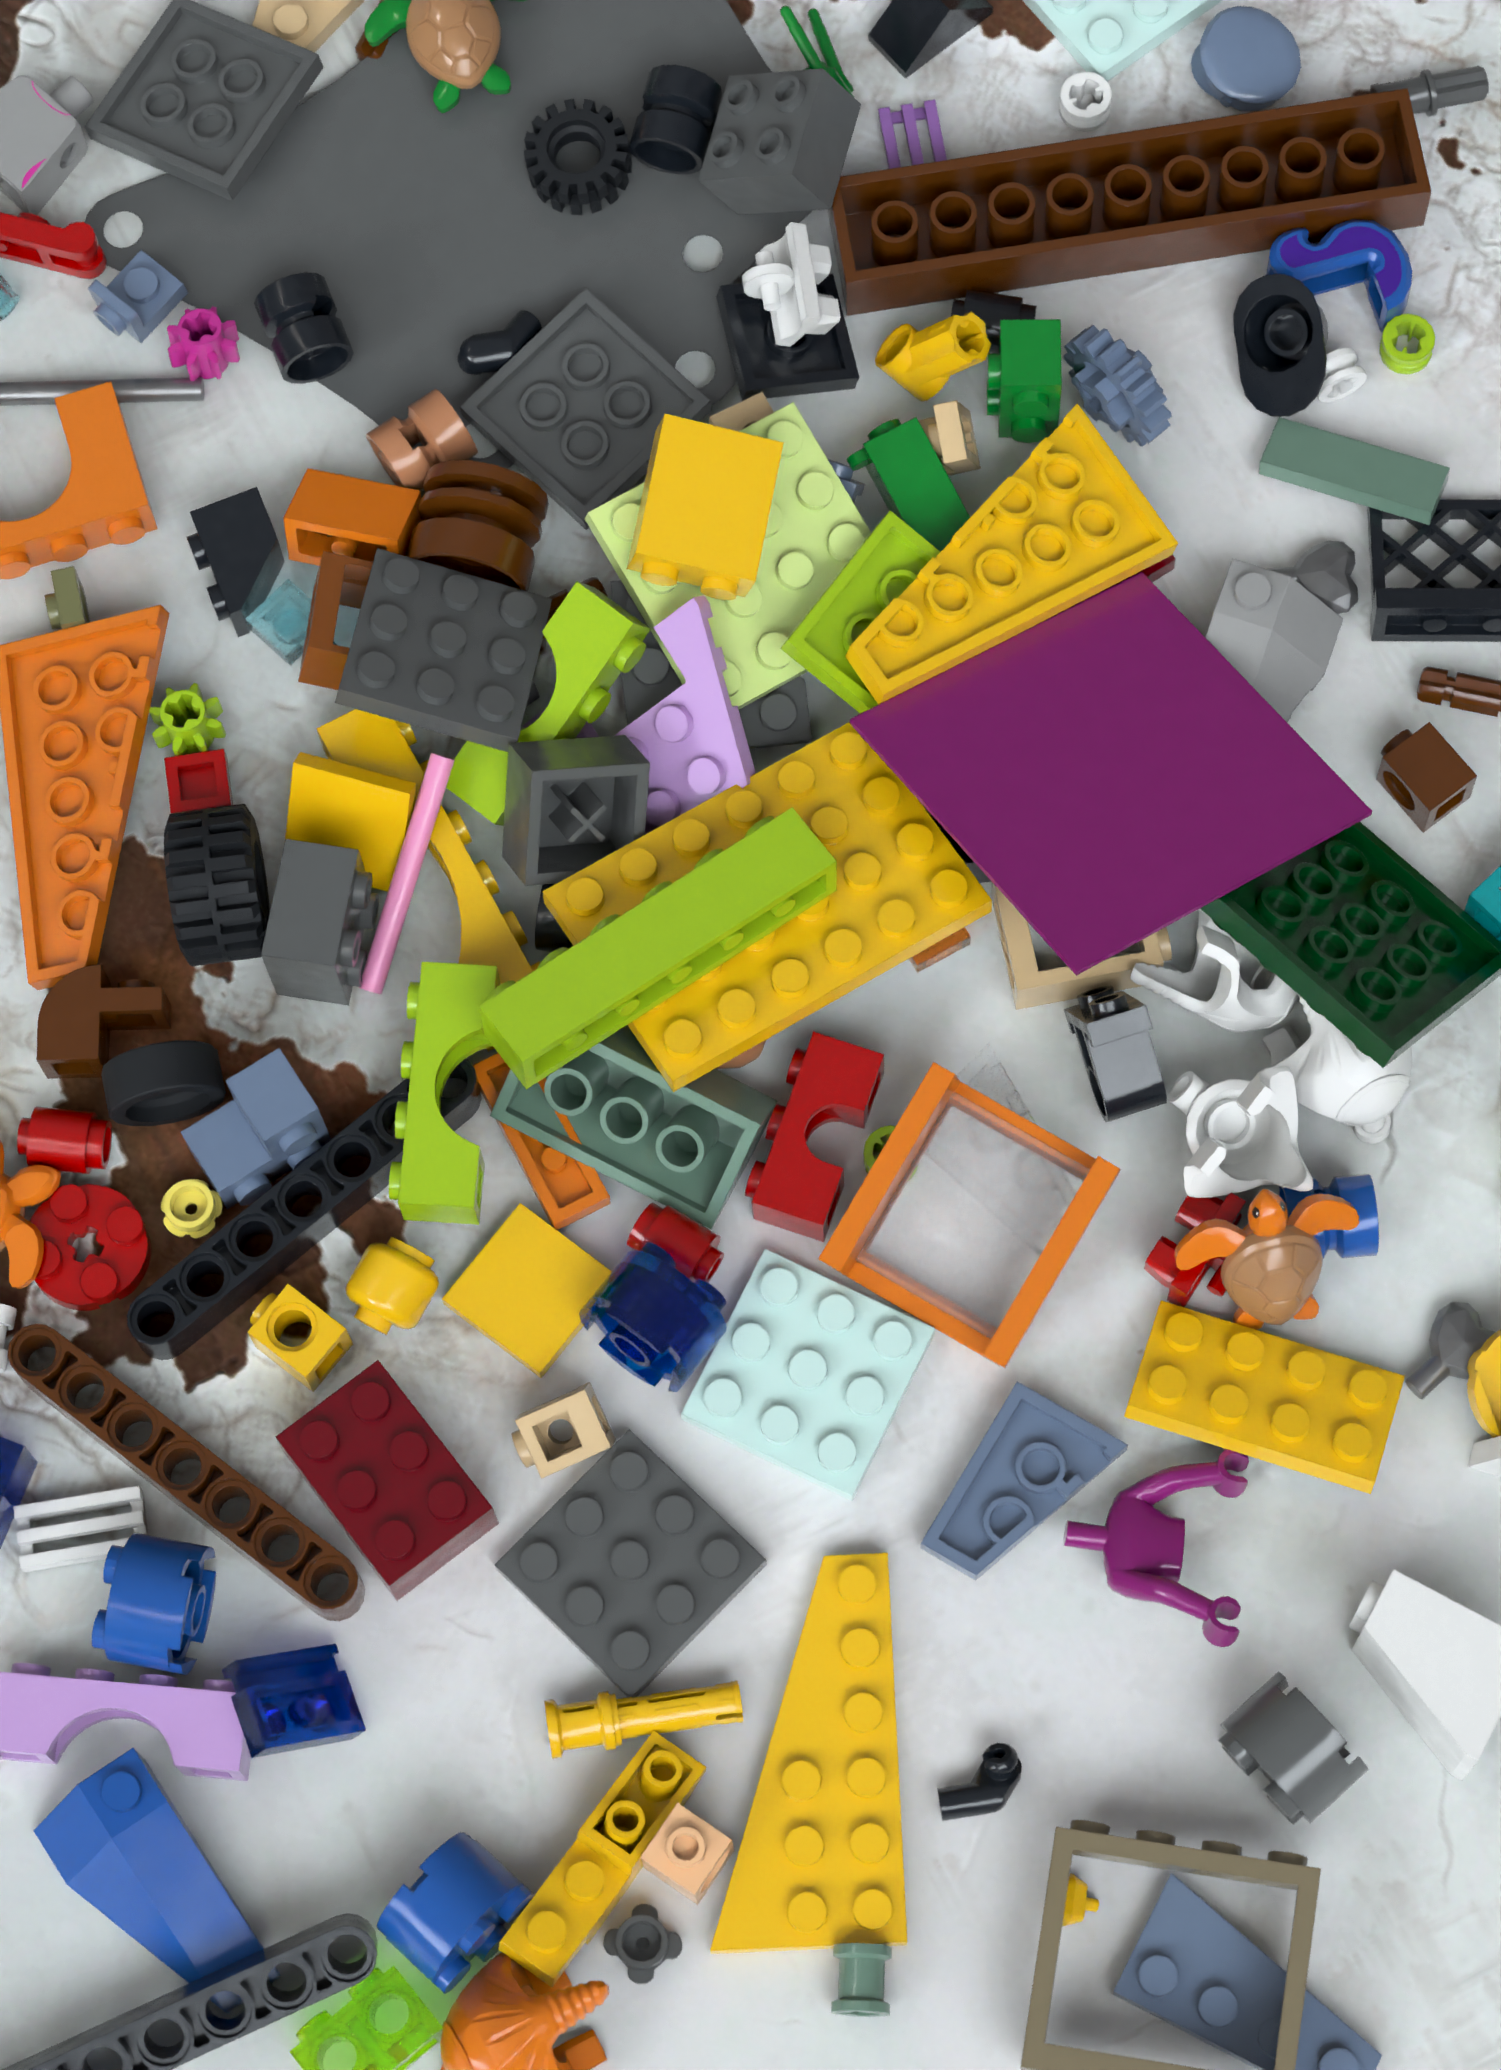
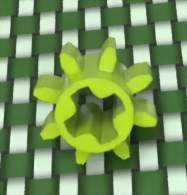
M193 683L189 690L174 691L170 687L166 688L167 697L162 702L161 707H150L149 713L153 722L160 726L152 733L157 747L163 748L172 743L175 756L209 751L208 748L213 743L214 738L226 737L222 722L215 719L223 712L219 699L212 697L203 702V696L197 683Z

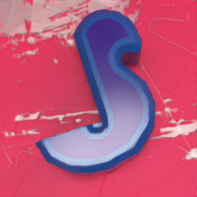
M1351 219L1335 225L1318 244L1310 243L1308 241V230L1298 227L1284 232L1271 245L1266 275L1286 274L1296 278L1314 296L1364 282L1370 305L1382 333L1387 323L1394 317L1402 315L1407 306L1412 285V267L1409 255L1396 234L1375 221Z

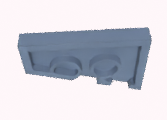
M1017 1381L923 1538L920 1548L972 1579L977 1580L1126 1452L1128 1444Z

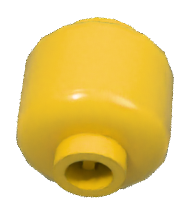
M394 1237L389 1239L387 1245L383 1243L370 1244L366 1248L345 1288L348 1298L359 1306L354 1318L384 1335L388 1334L392 1325L402 1329L415 1328L439 1286L438 1277L431 1270L435 1260Z

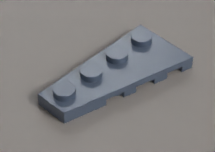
M1171 1873L1112 1994L1258 2070H1274L1286 1972ZM1305 1989L1295 2070H1376L1382 2055Z

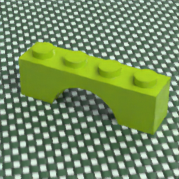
M576 581L542 631L552 649L556 664V683L552 698L541 716L531 725L520 731L517 742L576 738L586 722L589 724L593 723L605 711L611 700V694L608 690L620 673L629 672L639 662L646 649V644L643 640L651 629L595 587ZM466 741L454 758V764L446 786L448 790L493 824L504 826L508 752Z
M422 961L420 982L409 983L407 1018L416 1020L414 1042H403L401 1054V1078L410 1079L408 1101L397 1102L395 1114V1138L404 1139L402 1162L392 1161L389 1174V1199L398 1200L404 1220L479 1225L485 1169L484 1159L480 1146L459 1136L445 1122L441 1115V1097L446 1081L452 1071L468 1056L492 1046L483 1034L479 1005L485 1002L491 991L501 985L497 966Z

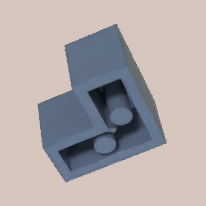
M280 1048L225 1080L234 1099L180 1132L190 1152L214 1190L220 1196L226 1209H229L238 1202L241 1206L255 1202L272 1188L271 1182L290 1170L297 1168L331 1140L317 1105Z

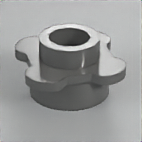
M640 1904L634 1907L632 1916L625 1920L619 1929H610L605 1934L603 1941L605 1951L611 1956H618L628 1968L629 1979L636 1984L649 1983L654 1978V1970L666 1959H676L682 1951L680 1936L675 1932H668L660 1921H658L656 1908L649 1904ZM640 1938H646L649 1941V1947L646 1950L637 1948V1941Z

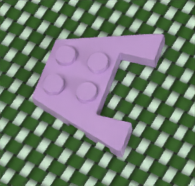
M705 595L693 597L653 627L686 679V682L614 735H626L650 762L645 834L736 784L744 788L750 784V776L756 774L738 706H732L723 676V671L727 669L722 647H715L708 618L713 617ZM545 709L523 725L524 729L535 722ZM586 722L576 738L599 737L592 724Z

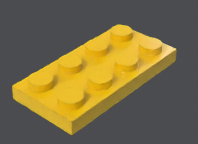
M1161 1300L1124 1417L1371 1494L1405 1376Z

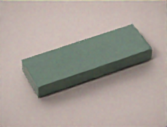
M1281 417L1278 418L1259 465L1260 475L1427 525L1431 523L1448 481L1450 467Z

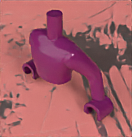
M1227 1449L1219 1455L1216 1462L1185 1464L1160 1470L1120 1491L1116 1495L1109 1509L1105 1526L1067 1520L1063 1545L1102 1551L1107 1584L1112 1591L1127 1598L1164 1604L1203 1620L1202 1631L1206 1640L1218 1647H1228L1236 1641L1240 1633L1239 1629L1235 1626L1224 1625L1217 1618L1226 1620L1236 1619L1241 1611L1239 1603L1229 1596L1219 1597L1213 1601L1178 1583L1184 1554L1185 1519L1164 1514L1154 1508L1153 1505L1177 1492L1213 1486L1215 1491L1222 1496L1236 1498L1245 1491L1248 1481L1244 1477L1230 1474L1227 1470L1244 1471L1248 1466L1249 1458L1247 1455Z

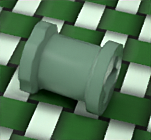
M869 1943L835 1944L833 1956L840 1959L838 1999L831 2003V2013L857 2017L889 2016L890 2004L884 2001L885 1961L892 1959V1947Z

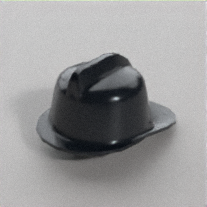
M1267 274L1252 281L1239 296L1233 313L1240 380L1245 396L1257 410L1272 417H1289L1308 407L1318 396L1325 380L1327 360L1325 346L1328 340V322L1322 308L1317 304L1313 293L1300 280L1286 274Z

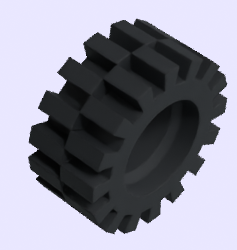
M574 99L564 100L566 111L559 113L555 104H552L545 108L548 119L544 121L537 115L531 122L534 133L526 132L524 157L532 187L536 188L538 197L544 203L551 199L554 210L562 213L565 204H569L572 215H582V204L590 203L591 211L595 213L602 210L600 203L602 198L605 197L610 205L618 199L616 188L618 187L625 191L629 184L627 173H632V159L628 136L625 134L624 124L618 117L614 120L612 110L605 105L597 112L593 100L584 99L583 109H576ZM588 141L598 147L601 152L600 159L596 166L588 171L568 173L563 171L556 163L559 150L571 142Z

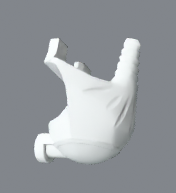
M1201 909L1197 910L1199 911V923L1196 934L1197 947L1191 971L1182 973L1180 971H1173L1170 968L1164 969L1161 966L1157 968L1155 965L1148 966L1146 963H1136L1130 978L1134 983L1142 985L1145 989L1152 990L1153 993L1160 994L1163 998H1168L1171 1002L1207 1019L1221 1028L1233 1032L1259 1030L1276 1025L1288 1016L1299 998V995L1276 974L1264 968L1252 953L1229 933L1217 927L1212 918Z
M1300 996V1003L1304 1005L1303 1011L1307 1015L1308 1023L1311 1024V1036L1302 1044L1289 1025L1263 1037L1262 1042L1271 1056L1272 1067L1288 1066L1294 1078L1298 1103L1321 1115L1335 1119V1121L1343 1125L1353 1126L1357 1138L1365 1143L1374 1144L1383 1141L1389 1135L1391 1129L1389 1113L1398 1106L1405 1090L1410 1084L1412 1047L1382 1068L1371 1057L1360 1052L1354 1043L1323 1015L1312 1010Z
M1277 1066L1260 1070L1251 1082L1241 1079H1228L1211 1085L1192 1071L1184 1073L1176 1080L1170 1089L1168 1100L1187 1116L1186 1139L1193 1153L1183 1172L1187 1196L1194 1198L1216 1197L1272 1184L1305 1192L1313 1189L1312 1176L1298 1150L1296 1088L1293 1074L1288 1066Z

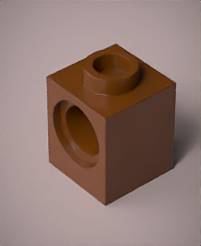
M1430 722L1414 734L1409 729L1400 732L1381 750L1383 757L1376 780L1423 833L1470 798L1477 775Z

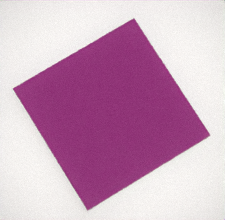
M1143 572L851 718L849 722L1076 976L1372 815V810Z

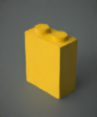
M665 413L654 435L627 569L641 572L643 580L656 585L673 586L679 581L700 586L702 594L719 600H734L737 596L746 597L756 582L784 442Z

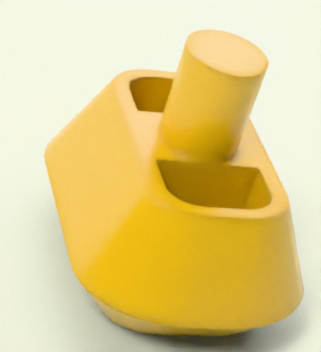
M1072 1873L1069 1877L1062 1927L1082 1922L1085 1910L1097 1912L1099 1908L1098 1899L1087 1897V1884Z

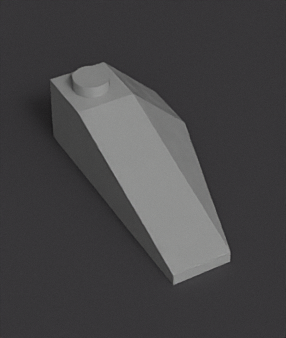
M1232 559L1205 638L1275 711L1288 722L1292 712L1308 692L1312 691L1324 677L1343 618L1291 576Z

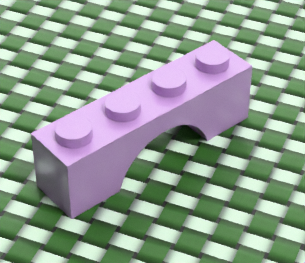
M30 1663L12 1664L11 1673L0 1672V1760L57 1764L68 1745L85 1729L106 1720L132 1719L144 1722L162 1733L169 1746L174 1766L184 1776L248 1781L257 1703L249 1693H241L242 1684L209 1679L203 1681L202 1689L177 1687V1678L158 1674H141L139 1684L114 1682L115 1674L112 1672L87 1668L76 1669L75 1678L50 1676L51 1668Z

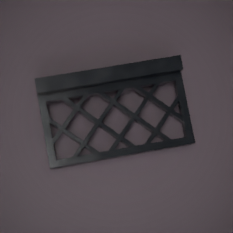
M1440 499L1430 525L1368 507L1372 596L1371 641L1501 642V565L1493 571L1472 554L1487 539H1490L1501 548V500ZM1382 519H1405L1419 531L1400 545L1382 530ZM1449 520H1466L1479 531L1461 546L1440 528ZM1428 538L1450 555L1434 570H1431L1411 554ZM1384 551L1387 552V553L1390 555V556H1388L1385 560H1384ZM1399 563L1422 580L1414 588H1385V576ZM1462 564L1482 581L1474 588H1454L1443 578L1456 566Z

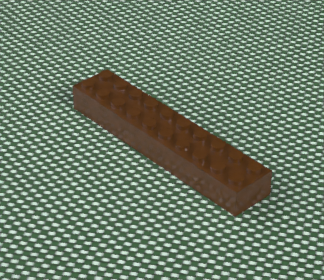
M1408 88L841 176L832 207L828 210L846 314L850 316L965 298L967 289L997 293L1271 249V245L1278 236L1298 227L1307 229L1309 232L1308 241L1316 243L1320 242L1335 225L1351 219L1372 220L1391 231L1424 226L1431 196V187Z

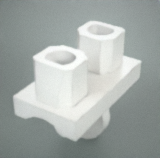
M790 222L785 227L786 233L781 239L765 245L760 252L756 253L757 266L752 267L742 276L744 293L750 297L762 299L764 310L770 311L775 344L791 347L805 334H826L841 318L838 299L830 295L818 294L816 284L819 285L830 273L832 262L829 247L809 242L806 224Z

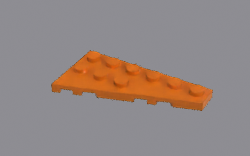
M162 605L0 645V713L28 984L37 990L51 988L69 973L86 966L97 965L170 614Z

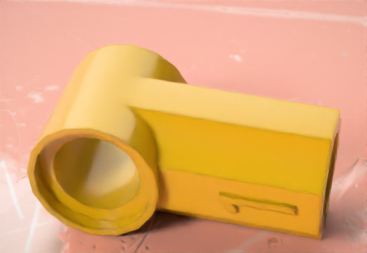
M972 312L963 316L955 314L920 331L908 323L900 325L881 344L876 354L875 365L922 402L935 396L947 383L951 375L985 361L992 344L987 338L986 324Z

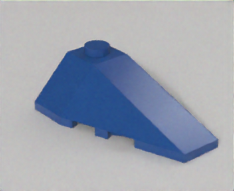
M134 1748L77 1784L33 1830L65 1883L188 1983L265 1949L147 1761ZM276 1966L268 1974L271 1983L282 1977ZM231 1991L217 1992L209 1999L225 2013L230 2012L243 2003L240 1996Z

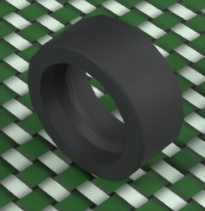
M195 1040L153 1043L128 1050L113 1057L103 1065L101 1074L109 1117L118 1124L128 1126H156L191 1119L213 1110L224 1101L226 1094L218 1050L209 1043Z

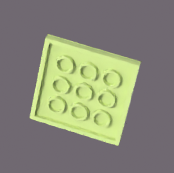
M794 402L739 431L784 442L756 582L746 597L737 596L734 600H719L705 595L713 617L708 618L715 647H722L727 669L723 671V676L731 705L738 706V709L747 706L808 672L780 648L871 534L870 529ZM643 482L588 512L585 521L683 685L686 679L653 627L693 597L704 594L700 592V586L679 581L673 586L656 585L643 580L641 572L627 569L645 483Z

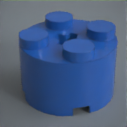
M133 1533L124 1547L112 1545L108 1551L103 1572L104 1583L111 1584L107 1610L100 1609L97 1613L92 1631V1647L104 1649L106 1657L110 1661L183 1675L189 1674L197 1660L185 1657L190 1642H204L211 1616L216 1571L204 1569V1560L216 1558L214 1549L209 1546L141 1533Z
M460 1832L451 1837L419 1866L424 1873L410 1889L405 1884L400 1887L385 1907L377 1922V1929L386 1936V1939L444 1994L450 1992L464 1978L471 1968L469 1962L475 1956L486 1962L498 1951L500 1940L508 1931L503 1924L505 1922L510 1923L518 1917L534 1896V1893L477 1840H473L465 1832Z

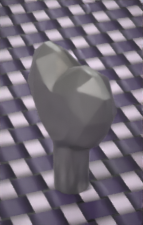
M1326 541L1316 545L1304 553L1294 567L1266 568L1291 576L1337 614L1349 612L1358 602V589L1350 577L1355 567V551L1344 542Z
M1449 1303L1439 1310L1431 1328L1429 1337L1431 1358L1405 1380L1406 1385L1418 1398L1424 1399L1448 1376L1468 1379L1467 1366L1469 1358L1496 1332L1482 1328L1478 1312L1469 1303Z

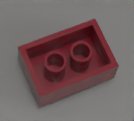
M379 1360L275 1437L285 1455L397 1601L499 1524L493 1507Z

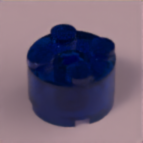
M647 1242L640 1251H629L581 1308L579 1316L587 1331L594 1322L605 1334V1337L598 1345L620 1366L654 1387L662 1378L669 1380L668 1391L677 1392L725 1334L727 1327L720 1311L727 1303L724 1296L714 1286L700 1279L693 1283L684 1274L675 1269V1261L664 1249L654 1243Z

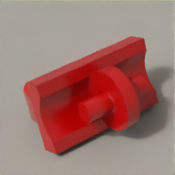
M1233 1193L1228 1194L1224 1201L1218 1197L1194 1198L1187 1196L1175 1216V1221L1189 1230H1192L1204 1221L1212 1219L1226 1220L1237 1226L1242 1218L1240 1212L1245 1206L1246 1201ZM1164 1236L1158 1240L1145 1261L1144 1269L1159 1283L1169 1288L1167 1301L1185 1307L1210 1267L1216 1272L1206 1287L1217 1296L1222 1297L1226 1289L1221 1279V1266L1226 1257H1215L1189 1270H1180L1177 1268L1174 1257L1177 1244Z

